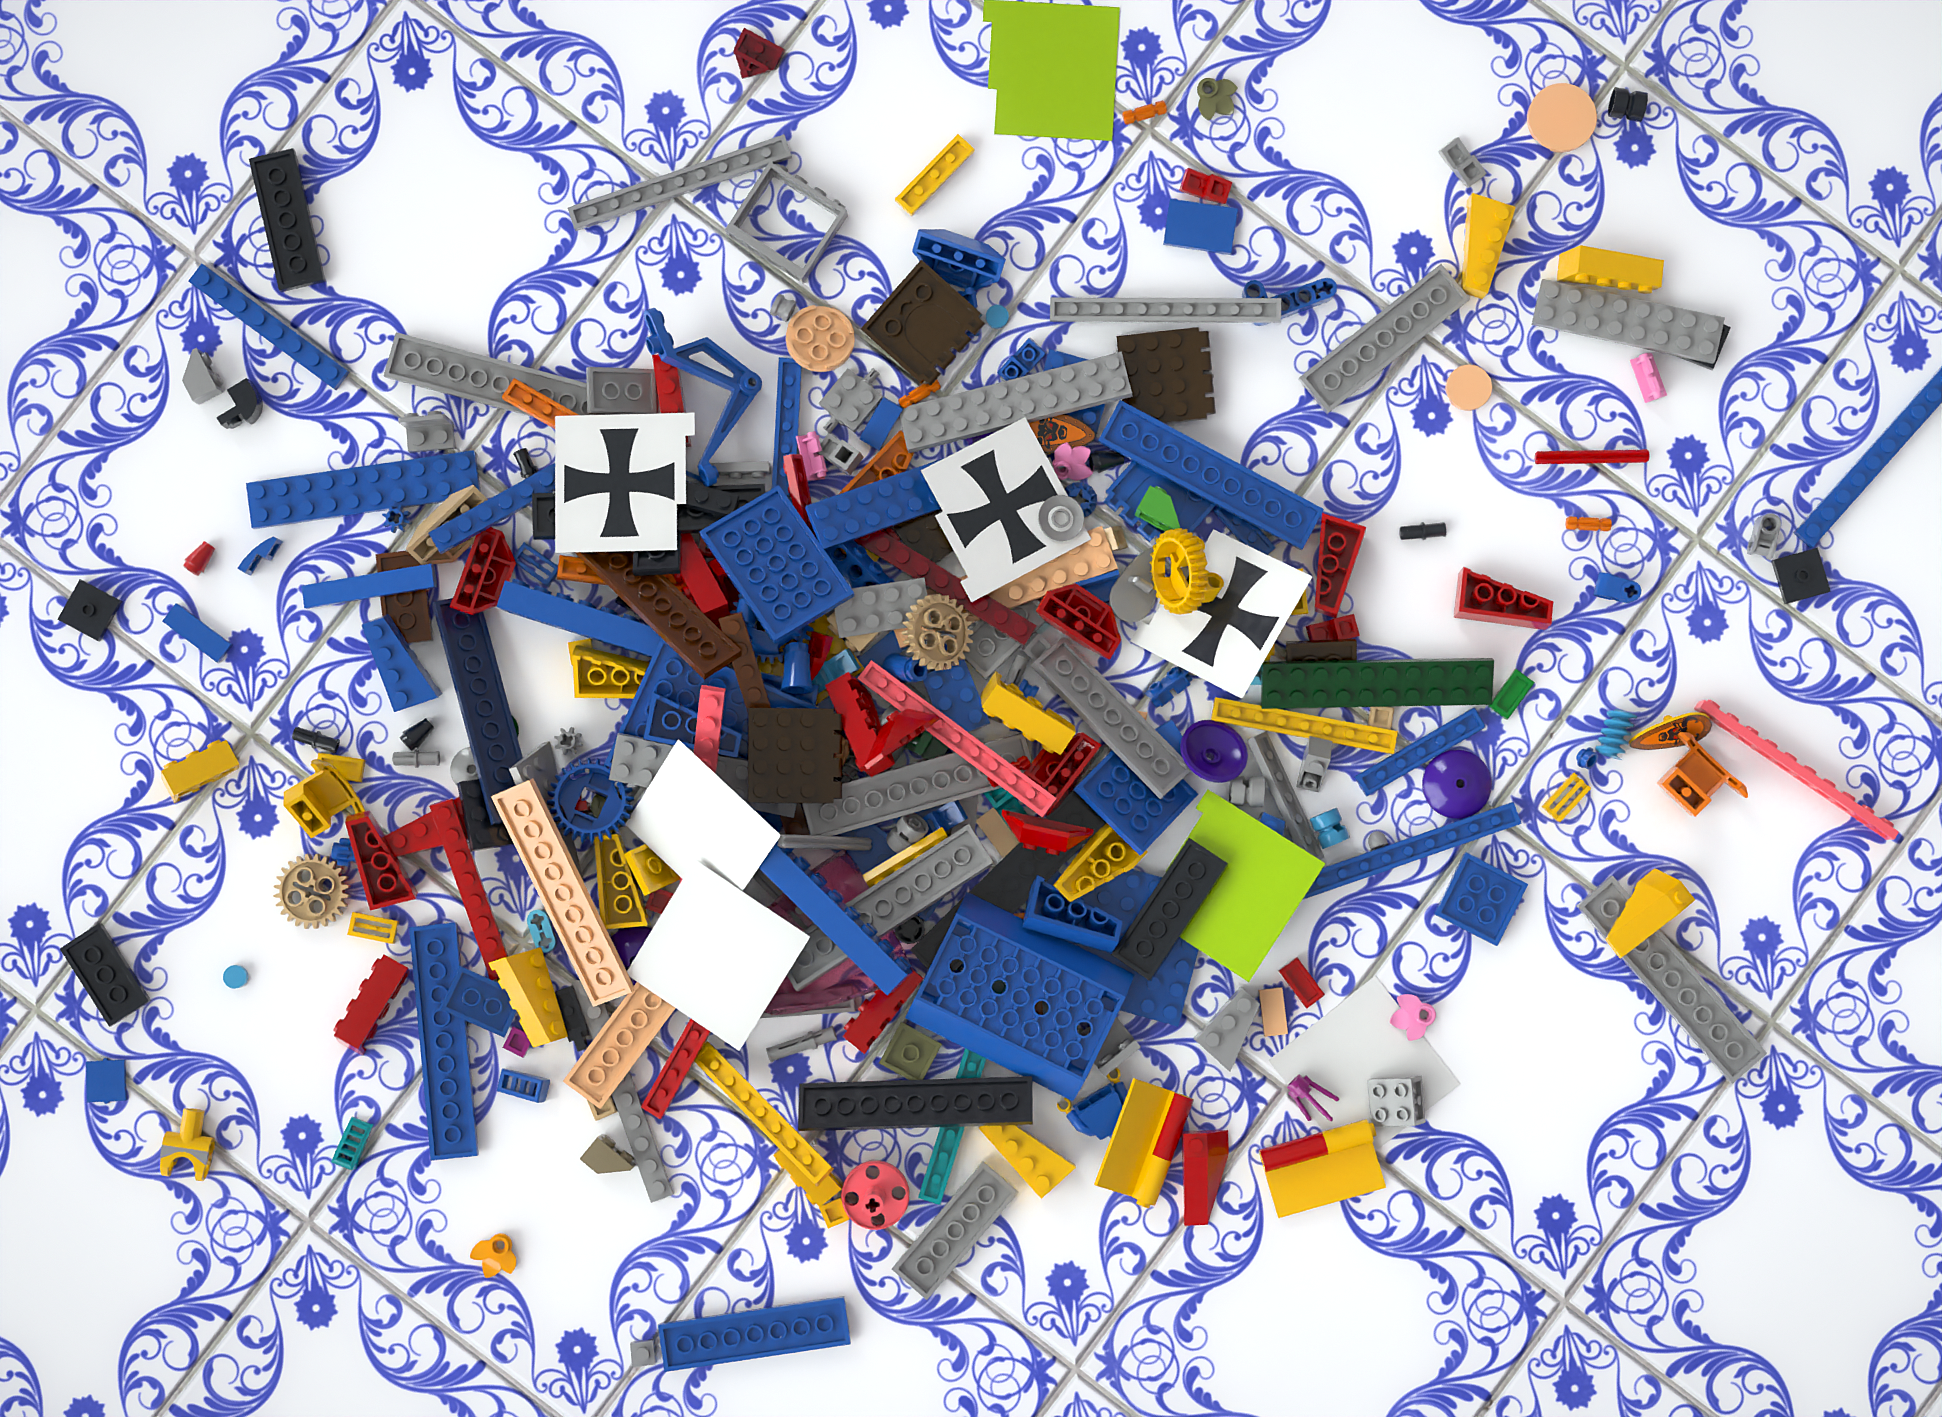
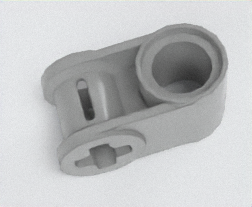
M1766 514L1755 520L1752 535L1747 546V554L1752 555L1754 553L1766 556V559L1769 560L1774 557L1781 527V520L1777 515ZM1765 519H1768L1772 524L1769 531L1763 526Z

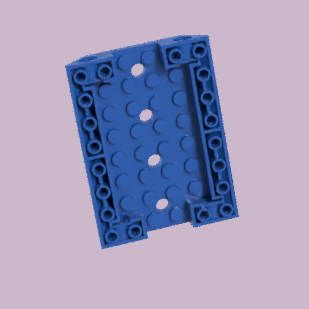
M966 892L905 1018L1021 1076H1032L1033 1082L1074 1101L1127 996L1135 974L1064 939L1022 928L1023 919ZM954 959H959L964 964L963 970L959 973H955L950 969V963ZM996 980H1002L1006 984V989L1001 994L995 993L992 989V985ZM1045 1001L1048 1004V1011L1045 1014L1036 1013L1034 1007L1037 1002ZM1087 1022L1090 1024L1091 1030L1087 1035H1080L1077 1032L1079 1023Z

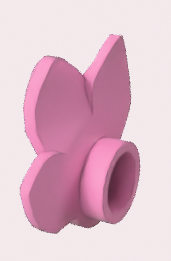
M1067 442L1058 446L1054 452L1055 459L1052 461L1058 479L1070 478L1078 481L1093 474L1092 470L1085 465L1090 456V449L1084 446L1071 449ZM1065 466V468L1059 469L1058 467Z
M1411 994L1400 995L1397 997V1001L1401 1009H1398L1391 1016L1390 1024L1399 1029H1407L1406 1035L1409 1041L1420 1039L1425 1034L1426 1027L1435 1021V1009L1430 1004L1422 1003L1417 996ZM1423 1010L1427 1012L1425 1019L1420 1017V1012Z

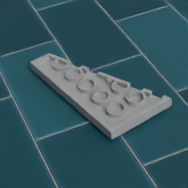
M547 741L539 745L509 769L516 785L533 778L546 805L547 800L553 799V797L548 796V791H555L550 786V783L558 784L555 778L558 772L551 743ZM547 805V808H548V809H551V808L554 807V806ZM561 806L563 815L565 816V819L567 820V817H566V815L564 814V809H563V807ZM566 828L560 829L559 832L583 880L572 834L564 836Z

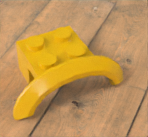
M319 759L312 760L310 764L316 773L284 791L283 806L310 838L330 828L331 817L352 805L356 814L366 811L360 798L345 777L332 764Z

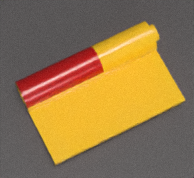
M1133 1078L1094 1185L1137 1199L1136 1204L1145 1208H1150V1205L1155 1206L1194 1099Z
M1367 1119L1259 1149L1261 1163L1277 1217L1282 1218L1386 1188L1373 1145V1137L1376 1136L1374 1124L1372 1122L1368 1123Z

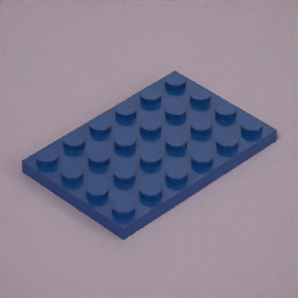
M779 485L699 531L700 536L774 644L854 597V592L825 550L822 549L821 544Z

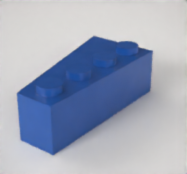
M389 614L366 621L361 625L394 712L436 699L443 694L431 679L428 671L424 669L415 652L409 647Z
M653 692L643 739L675 745L679 739L687 748L694 749L698 712ZM722 724L719 754L737 758L742 733Z
M1037 875L1030 888L1022 928L1112 953L1119 942L1122 921L1097 907L1092 908L1085 904L1081 898L1069 902L1055 886L1045 882L1044 878Z

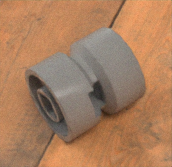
M1238 776L1230 781L1229 803L1234 806H1243L1245 803H1248L1249 807H1263L1265 794L1264 777L1251 776L1249 780H1246L1244 776Z
M915 813L901 816L896 826L887 835V844L893 851L900 853L923 839L928 832V825L922 817Z

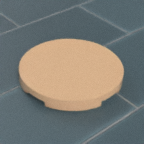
M1567 83L1552 84L1542 89L1532 100L1527 112V125L1530 134L1534 140H1537L1542 146L1553 152H1570L1581 147L1593 134L1597 122L1596 108L1590 96L1581 88Z
M811 305L798 311L788 324L786 331L788 352L796 363L808 370L815 372L835 370L849 359L854 348L853 326L849 319L836 308Z

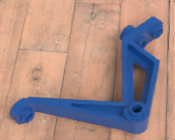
M653 307L644 311V319L651 335L645 339L650 354L655 355L658 353L661 361L731 392L697 466L702 483L709 487L716 484L717 478H719L716 466L711 465L709 460L761 390L762 380L757 373L751 371L708 337L673 348L674 341L672 335L666 331L664 316L660 310L658 311ZM704 352L732 372L733 377H729L694 361L689 356Z

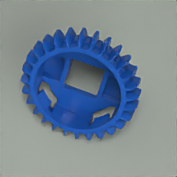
M738 594L739 602H733L737 610L730 611V614L742 611L756 658L761 656L762 663H765L766 658H769L770 663L774 664L777 657L780 663H783V656L786 650L784 647L782 648L783 651L779 652V648L792 639L803 643L804 639L811 640L807 632H812L814 629L806 625L774 644L766 631L756 630L758 619L741 594Z
M588 758L587 764L584 765L581 759H578L577 767L570 762L571 770L567 771L563 767V777L558 774L555 775L558 784L550 783V786L555 791H548L547 793L548 796L553 797V799L547 800V805L554 806L548 810L550 814H556L553 820L554 822H560L557 825L558 830L566 828L564 836L571 833L573 841L579 836L581 837V843L590 839L591 844H593L595 837H598L600 842H603V835H607L609 839H612L611 831L619 834L620 831L617 826L626 827L623 818H631V815L626 811L634 809L633 805L628 804V802L634 801V797L627 796V794L633 792V788H625L628 783L609 780L611 769H609V766H602L599 758H597L595 764H592L591 759ZM585 769H589L590 771L586 776L579 777L575 780L570 779V775L572 774L575 777L578 774L585 773ZM616 782H617L616 785H617V787H618V789H619L620 795H622V800L619 798L618 793H617V790H616V788H615V783H616ZM584 787L590 792L607 798L598 818L575 810ZM561 806H562L563 809H564V812H565V815H566V817H567V820L565 819V816L563 815Z

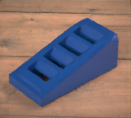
M502 1068L497 1091L532 1102L542 1103L546 1101L550 1079ZM512 1076L513 1078L511 1082V1087L509 1089L507 1088L509 1077ZM521 1079L520 1088H519V1091H518V1090H516V1089H517V1085H518V1080ZM530 1081L529 1092L526 1093L527 1084Z

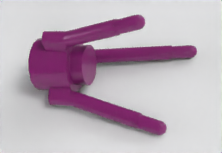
M1300 1074L1297 1075L1287 1086L1290 1090L1288 1094L1295 1100L1308 1121L1312 1120L1299 1097L1301 1099L1306 1097L1329 1121H1333L1328 1112L1309 1094L1311 1091L1309 1085L1335 1101H1339V1097L1313 1082L1307 1075L1304 1077Z

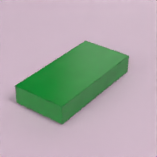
M1514 669L1493 698L1492 705H1488V707L1508 720L1535 682L1517 669Z

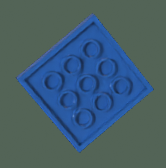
M1113 750L1073 789L1139 855L1143 854L1199 795L1182 779L1164 797L1159 799Z

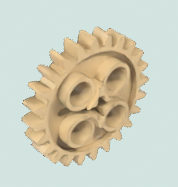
M936 594L933 597L932 595L925 596L924 599L917 600L916 605L910 606L913 612L905 614L910 619L903 622V625L908 627V630L902 632V634L908 635V639L903 641L904 644H910L907 653L914 652L912 660L920 659L919 666L927 665L928 670L935 668L936 671L943 670V668L944 670L951 669V665H959L958 660L965 659L962 652H970L966 644L973 643L968 638V635L974 632L968 630L967 627L972 624V621L965 620L969 613H961L963 605L956 606L957 600H949L948 595L941 596ZM929 614H930L931 617H932V621H931V622L929 621ZM949 620L951 621V624H952V627H951V628L949 627ZM921 626H922L923 628L928 629V630L935 629L936 632H934V631H925V630H922V629H921ZM940 633H942V634H951V635H954V636H955V639H954L953 637L948 636V635H943V636H941ZM924 637L927 638V645L924 642ZM944 643L947 645V651L944 648Z
M305 854V861L301 856H297V863L288 861L290 868H281L284 876H276L281 881L280 885L273 886L279 889V893L273 895V897L280 898L281 900L276 904V907H284L280 914H289L288 922L296 919V927L304 922V929H309L311 923L314 929H319L320 922L326 927L328 926L327 919L332 922L337 921L334 914L343 915L344 913L340 907H348V904L343 900L344 898L351 897V895L345 893V890L351 888V885H344V881L349 877L340 875L344 868L336 869L337 861H332L329 864V856H325L321 860L320 854H315L313 859L311 854ZM304 870H308L311 874L308 882H304L302 879ZM327 878L332 882V888L329 891L323 888V882ZM297 882L307 888L314 887V891L330 896L331 900L329 901L319 895H311L310 891L295 887L293 883ZM296 891H298L302 897L301 901L298 904L294 903L292 899V896ZM317 900L323 904V909L319 913L314 910V903Z

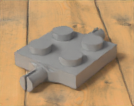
M872 368L866 377L863 378L857 376L850 369H846L819 402V405L828 411L831 419L823 427L824 430L831 434L838 423L848 427L854 433L859 429L883 399V396L872 386L873 381L880 375L877 370Z

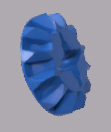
M1073 482L1065 487L1064 490L1069 497H1077L1080 491H1082V499L1089 501V503L1080 504L1084 518L1094 512L1097 506V494L1092 486L1084 482Z

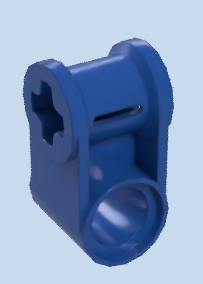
M1599 572L1593 595L1607 600L1630 603L1641 596L1642 589L1635 581ZM1630 587L1633 595L1627 597L1628 593L1624 592V590Z

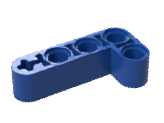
M1322 278L1270 298H1281V301L1287 303L1288 310H1281V319L1329 302L1337 292V284L1331 278ZM1257 280L1247 282L1242 291V298H1268L1263 284ZM1323 286L1325 289H1330L1328 294L1325 291L1320 292ZM1255 288L1259 296H1249L1247 289ZM1304 293L1308 295L1310 301L1303 303L1299 300L1298 295ZM1253 323V324L1256 325V326H1264V325H1267V324H1270V323Z

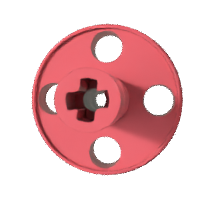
M869 1160L856 1166L846 1177L841 1193L843 1208L848 1217L857 1225L870 1230L885 1229L894 1225L904 1215L909 1203L910 1189L905 1176L897 1167L885 1161ZM874 1165L878 1167L880 1173L877 1177H870L866 1169ZM901 1186L906 1194L902 1198H896L892 1193L893 1188ZM849 1192L857 1193L859 1196L858 1202L849 1203L846 1200V1194ZM880 1213L883 1214L885 1221L882 1224H875L872 1221V1216H877Z

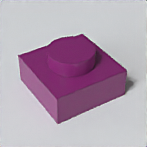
M513 1026L502 1048L524 1058L531 1043L525 1031Z

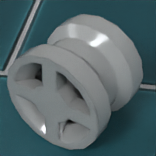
M779 294L771 307L770 315H778L783 321L788 322L797 302L794 300L789 301L785 299L784 295Z

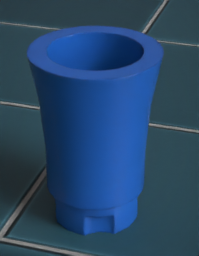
M791 642L785 646L786 653H784L781 691L792 695L809 694L813 692L808 644Z
M900 653L888 655L882 664V668L901 683L922 681L927 677L928 672L927 665L919 666L920 659L912 660L913 657Z

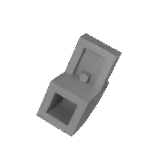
M830 433L821 442L822 451L817 453L818 455H823L824 459L849 476L864 458L860 451L844 440L840 441Z

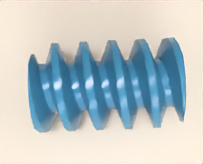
M1614 709L1607 711V716L1611 719L1604 720V724L1609 728L1601 729V733L1606 737L1598 738L1602 746H1596L1595 750L1604 756L1622 760L1617 755L1626 753V751L1620 746L1628 745L1629 743L1623 737L1631 736V733L1626 728L1634 727V724L1629 719L1637 718V716L1630 712Z

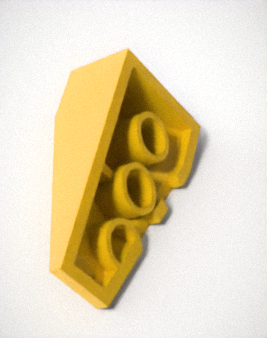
M1106 823L1088 840L1054 886L1071 902L1103 883L1109 882L1116 876L1133 869L1148 851L1146 850L1143 854L1139 855Z
M1654 868L1636 883L1633 894L1626 901L1624 910L1620 917L1616 919L1605 939L1619 958H1622L1695 901L1694 897L1680 880Z

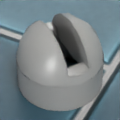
M1374 831L1368 838L1370 850L1388 845L1387 838L1380 831Z

